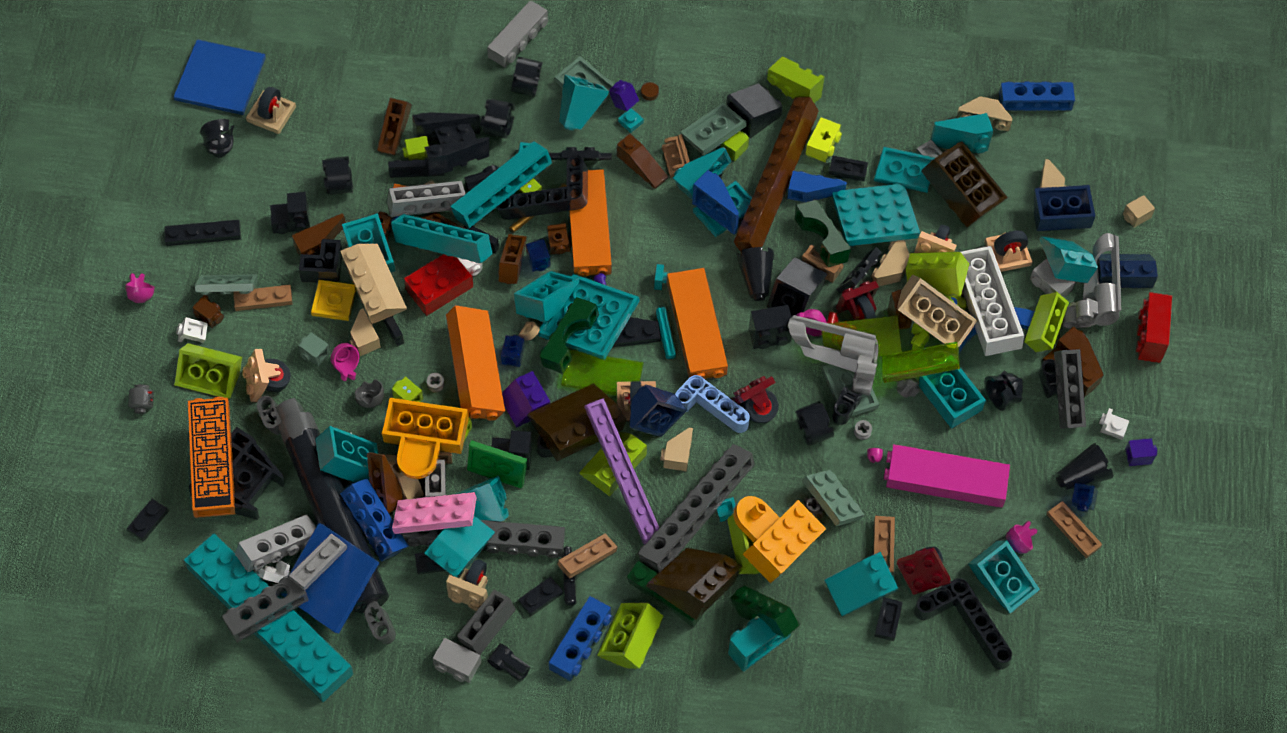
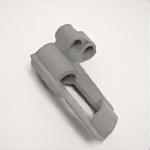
M1110 233L1102 235L1095 242L1092 251L1097 266L1099 256L1105 251H1111L1112 283L1099 284V269H1097L1089 282L1084 283L1083 300L1071 302L1067 307L1063 318V327L1084 328L1096 324L1107 326L1119 319V312L1121 311L1119 236Z
M793 315L789 319L788 328L794 341L801 346L804 356L855 372L851 391L870 396L878 359L876 335ZM806 327L843 336L841 351L812 344L807 336Z

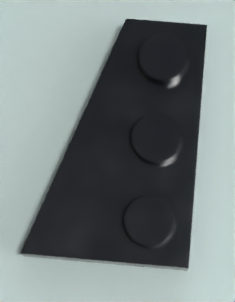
M877 247L869 251L836 290L842 295L844 290L848 288L854 289L859 281L866 276L869 268L878 262V256L881 254V251Z
M630 317L613 347L660 342L658 321Z

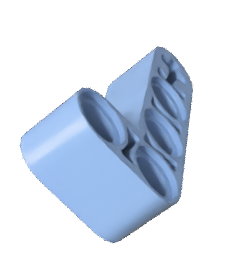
M691 376L675 393L679 400H687L686 402H681L687 411L695 403H698L737 433L747 431L750 418L749 413L701 376ZM692 386H698L700 388L694 389L692 388ZM707 397H713L714 400H708ZM722 408H727L729 411H723Z

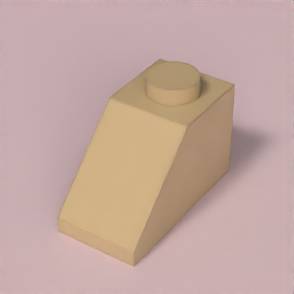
M1045 159L1040 188L1066 186L1064 185L1065 177L1049 159Z
M361 309L350 332L352 340L349 341L351 345L357 348L359 356L381 348L377 333L364 309Z
M693 428L686 429L667 442L666 449H662L660 460L664 461L663 468L687 471Z

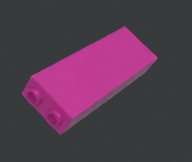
M893 444L892 451L887 453L886 462L890 463L889 469L885 468L884 480H887V488L1000 508L1004 506L1010 470L1009 464Z

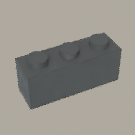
M495 589L457 635L463 647L481 655L516 610L510 598Z

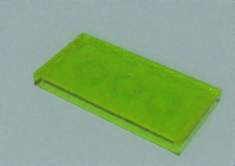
M897 316L828 323L876 335L878 357L902 354ZM821 331L823 346L841 351L844 337Z
M958 342L882 356V378L884 383L960 369Z
M569 350L572 360L563 373L561 386L582 389L594 383L605 394L617 395V382L641 381L644 362L609 356L603 360L583 352Z

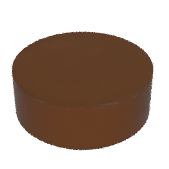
M653 82L645 83L641 88L642 97L648 101L655 100L659 96L658 85Z

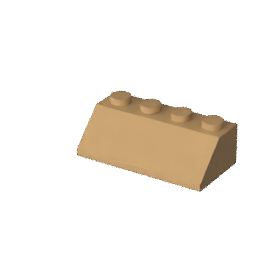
M356 244L340 251L371 324L407 310L378 244Z
M915 275L911 276L901 290L897 310L955 352L978 321Z

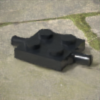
M566 147V150H562L560 153H549L551 160L567 161L570 156L578 154L581 155L584 161H612V153L595 151V147H584V150H577V147Z

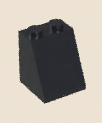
M759 83L727 96L726 105L746 121L747 126L740 131L744 132L749 139L782 116L783 106L781 102L770 95V92Z
M794 257L776 278L767 307L788 305L791 317L800 312L807 311L822 290L828 274Z

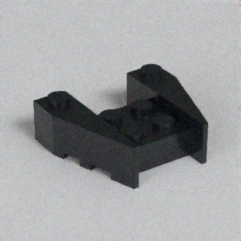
M429 112L412 115L415 138L427 136L428 142H436V145L424 147L425 166L429 176L453 171V167L458 165L463 167L468 165V162L477 159L479 161L489 157V137L479 139L475 137V134H480L479 114Z
M236 427L231 433L232 455L236 457L233 461L235 514L258 520V508L253 506V504L271 481L284 487V477L269 460L266 453L261 450L255 439ZM190 484L188 489L192 497V484Z

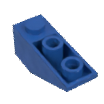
M793 171L787 199L809 202L832 197L833 192L846 190L847 182L840 179L826 178L822 175Z

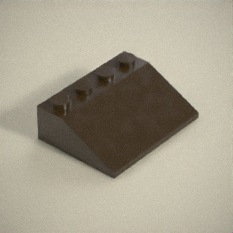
M962 141L934 158L921 170L925 178L933 185L937 193L941 195L949 208L954 211L967 228L1008 198Z
M594 383L527 414L556 461L599 442L584 407L587 404L604 399L617 431L620 432L624 429L626 417L618 405Z
M686 548L648 582L647 587L697 620L735 583L742 565L727 555Z

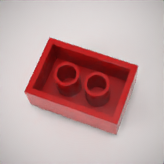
M445 254L404 278L405 290L426 316L473 288L472 275L457 257Z
M1149 292L1147 299H1143L1142 308L1139 309L1138 319H1141V324L1138 325L1137 336H1140L1136 343L1135 349L1138 352V360L1161 363L1169 346L1172 295Z

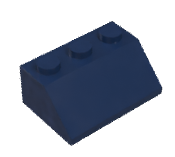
M1089 185L1034 189V219L1037 231L1092 228L1096 216Z
M1101 254L1098 258L1099 284L1112 283L1111 254ZM1119 254L1121 288L1154 287L1158 274L1156 260L1150 254Z
M645 384L637 390V394L632 398L630 427L662 437L684 415L687 409L675 394Z

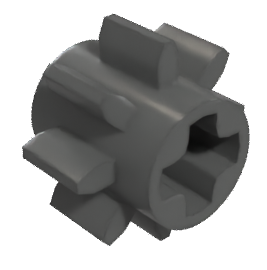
M911 374L901 375L896 381L898 383L897 392L905 398L911 397V395L915 397L920 391L918 389V379Z
M814 496L810 499L805 498L804 506L815 518H822L824 509Z

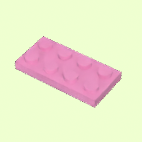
M472 492L398 500L392 526L394 534L472 526L477 499L476 494Z

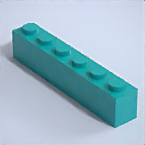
M535 141L530 143L450 206L455 219L468 228L472 227L552 164L548 150Z
M402 214L391 222L395 242L426 249L475 263H482L493 254L488 234Z

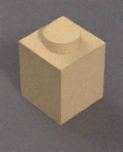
M1143 195L1127 204L1123 215L1128 223L1136 227L1152 217L1155 207Z

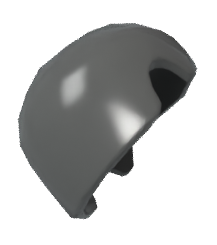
M374 379L372 383L364 381L354 393L355 400L358 405L365 408H373L380 405L384 398L382 383L377 379Z

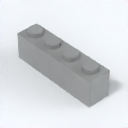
M530 0L487 47L488 57L503 67L512 63L516 55L526 48L527 43L536 37L538 31L547 25L548 10Z

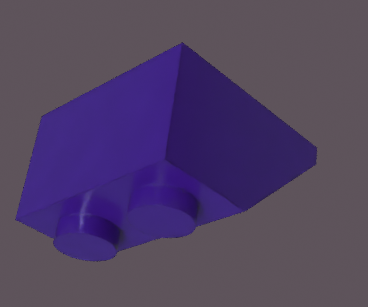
M533 371L516 378L502 392L504 407L516 428L530 422L527 416L528 413L550 404L548 396Z

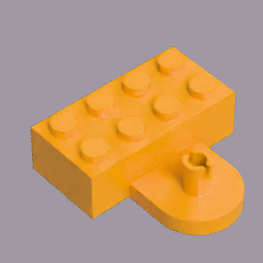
M390 398L382 437L384 443L399 445L397 463L400 471L409 478L422 479L429 476L435 470L440 451L462 454L469 420L468 410Z
M754 496L742 498L736 504L733 511L737 526L754 543L743 555L770 583L780 576L826 529L799 500L781 517L763 500Z

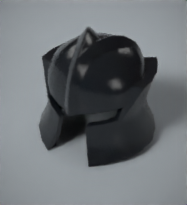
M229 119L209 121L200 129V134L204 140L203 146H205L209 154L216 158H222L230 153L233 148V130L235 125L231 126L229 130Z
M1005 370L998 376L985 377L984 384L987 395L998 410L1003 411L1009 404H1017L1022 401V378L1017 377L1013 373H1007Z

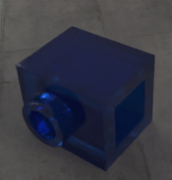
M544 239L526 244V255L533 272L543 271L551 267L550 255Z
M517 335L505 336L501 352L502 364L516 367L521 366L525 350V338Z
M1075 483L1072 504L1074 507H1077V510L1088 512L1095 509L1098 494L1096 487Z

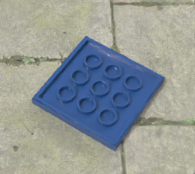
M196 40L174 94V100L244 115L266 56L263 53Z
M318 523L290 574L331 533L347 545V549L305 590L308 601L298 606L333 632L339 634L379 562L325 525Z

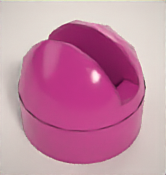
M867 449L869 461L872 463L880 462L883 457V449Z

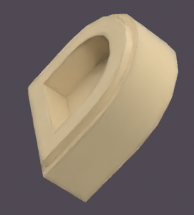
M526 322L518 337L522 341L531 340L539 333L540 327L535 322Z

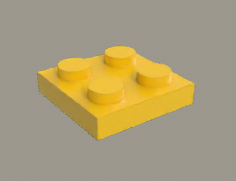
M319 280L311 315L349 321L356 294L354 284Z

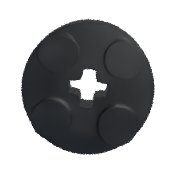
M518 57L511 92L535 97L543 62Z
M487 99L485 104V110L487 111L485 116L481 118L480 126L483 127V132L486 135L507 139L506 135H510L514 122V116L511 113L515 111V104L497 99Z
M349 156L322 160L323 171H325L326 177L324 178V185L327 194L353 193Z
M820 401L795 411L798 418L796 419L798 427L804 431L805 435L803 436L807 446L834 437L833 428H828L830 426L829 416Z

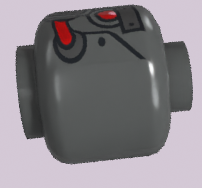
M138 384L129 390L128 407L134 409V413L145 414L146 410L153 408L154 391L149 389L150 386Z

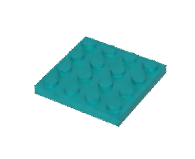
M894 184L840 190L832 193L843 237L849 246L919 238L920 230L905 186Z
M573 274L571 277L579 278L578 285L559 313L549 321L542 323L538 336L549 340L550 335L555 332L560 319L564 318L568 306L573 303L575 298L587 300L597 305L599 316L591 329L580 330L572 334L566 346L605 360L640 302L639 297Z

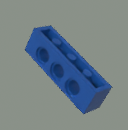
M1073 82L1001 83L999 101L1006 111L1072 110L1075 102Z
M368 478L351 484L341 493V496L381 562L396 556L408 547L401 533L394 534L392 529L394 521Z
M589 596L549 661V670L571 681L573 676L579 674L582 668L580 664L584 659L587 660L592 652L591 646L594 642L597 643L600 640L602 628L604 625L608 626L612 619L610 606ZM590 620H595L597 624L589 625L587 624V622ZM585 637L587 638V640L585 642H579L577 638ZM570 653H574L577 655V657L574 659L567 658V655Z

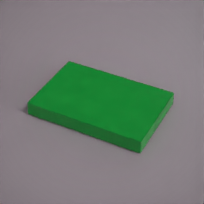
M471 440L468 452V471L488 478L499 476L501 482L522 489L525 482L526 458Z

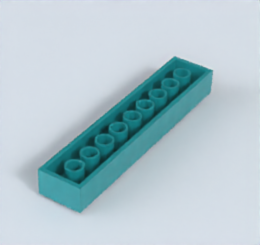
M215 533L184 559L187 569L228 609L242 605L247 598L257 596L264 588L268 587L253 570L250 572L246 571L236 554ZM263 604L260 609L268 608L269 604ZM294 610L253 633L322 702L354 675L351 665ZM251 615L243 616L242 620H248Z

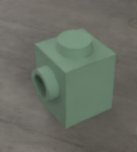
M312 332L307 337H303L298 345L300 356L305 361H311L316 366H319L330 354L329 344Z

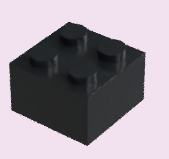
M788 305L751 311L749 333L753 349H766L769 346H784L791 343L792 336L788 328L791 314Z

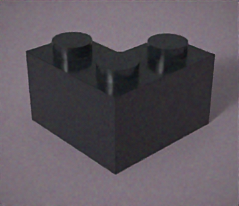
M306 192L287 193V204L270 205L273 234L301 232L311 227Z
M322 239L320 255L301 254L299 264L301 282L318 283L319 280L339 282L342 262L340 252L342 251L341 240Z
M511 430L510 439L492 437L491 447L526 458V470H530L532 453L531 432Z

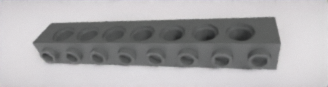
M735 444L727 449L720 460L713 464L707 475L703 476L699 484L688 493L687 498L676 507L673 514L666 518L660 529L653 533L647 544L641 547L638 553L640 562L658 574L673 561L754 467L752 453Z
M480 520L496 532L482 550H487L490 553L507 552L510 555L522 553L532 557L546 555L549 558H558L563 556L565 527ZM444 529L428 530L429 533L421 534V531L403 533V538L409 546L427 545L429 547ZM501 537L509 538L507 541L499 540ZM522 538H526L529 541L526 543H522L519 540ZM541 540L548 541V543L544 545L540 544L539 542Z

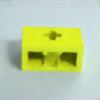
M821 117L807 143L805 155L826 163L828 157H832L834 153L835 142L839 143L841 139V125Z

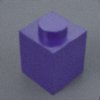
M619 80L608 90L616 108L628 111L639 101L633 85L626 81Z
M1152 438L1129 440L1125 448L1129 466L1149 465L1157 457V447L1153 445Z

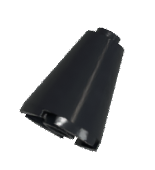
M762 247L744 249L741 255L737 253V260L749 296L754 301H763L765 297L769 296L774 250L768 248V251H763Z
M1093 443L1057 472L1058 477H1056V481L1060 488L1064 487L1068 490L1110 480L1114 475L1111 468L1107 469L1108 460L1099 445Z

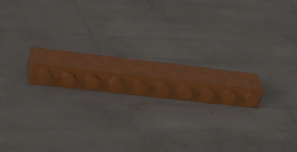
M811 97L794 98L734 239V243L741 253L744 249L762 247L790 182L792 172L795 170L819 112Z

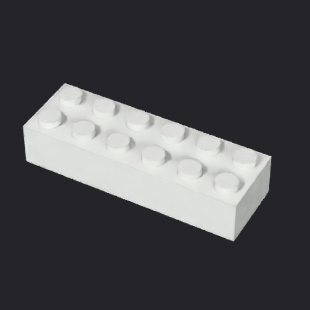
M988 246L962 251V255L969 262L962 292L970 315L978 320L975 324V329L985 356L1022 349L1024 334L992 247Z

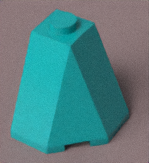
M565 75L559 122L567 130L582 129L608 96L609 91L599 84H596L594 87V84L583 78Z
M499 476L456 493L475 492L477 499L474 516L479 520L503 521L509 516L508 509L504 508L507 498Z

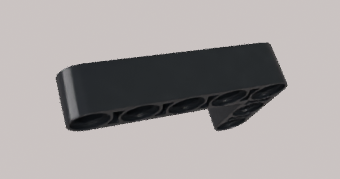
M578 154L568 158L566 187L513 194L496 207L501 217L505 220L584 208L588 202V168L583 158Z
M955 579L950 584L943 585L918 599L914 614L920 620H928L955 606L991 664L998 670L1008 667L1012 659V651L964 579ZM959 588L963 593H957L954 589ZM937 597H943L946 601L941 602ZM965 605H971L974 609L969 610ZM920 606H926L929 610L924 611ZM977 621H980V622H982L985 626H983V627L978 626V625L976 624V622H977ZM987 638H992L995 643H989ZM997 655H1003L1006 660H1000Z

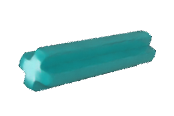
M665 307L657 308L656 316L665 356L667 359H674L676 352Z

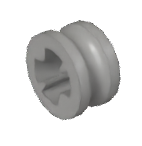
M432 373L427 377V387L431 392H440L444 388V379L439 373ZM439 380V384H438V385H437V384L432 385V381H435V382H436V381Z
M866 420L858 421L854 429L855 436L860 440L868 439L871 436L872 425ZM860 427H864L866 433H863L862 430H860Z

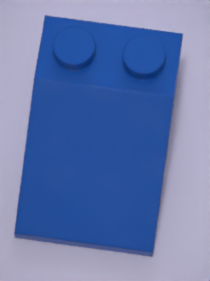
M707 170L693 185L692 204L735 235L737 233L739 212L719 175Z

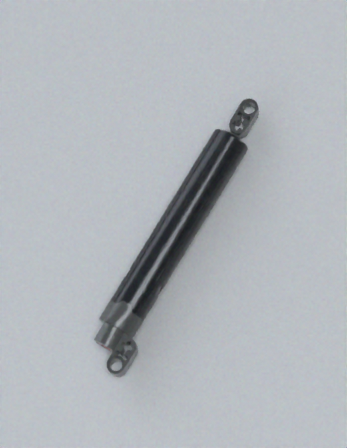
M269 396L261 397L257 401V409L263 424L273 434H281L317 523L325 525L373 558L358 522L341 496L344 488L340 478L320 470L315 441L320 435V431L313 415L309 412H304L302 405L295 398L283 401L278 405ZM376 568L353 610L357 613L365 612V617L373 636L383 644H390L394 641L396 632L388 613L381 607L388 600L389 594L379 570ZM387 629L386 635L381 637V632Z

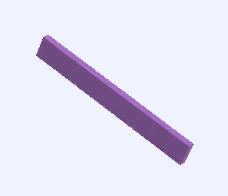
M600 399L584 407L642 542L646 545L653 533L660 528L604 399Z

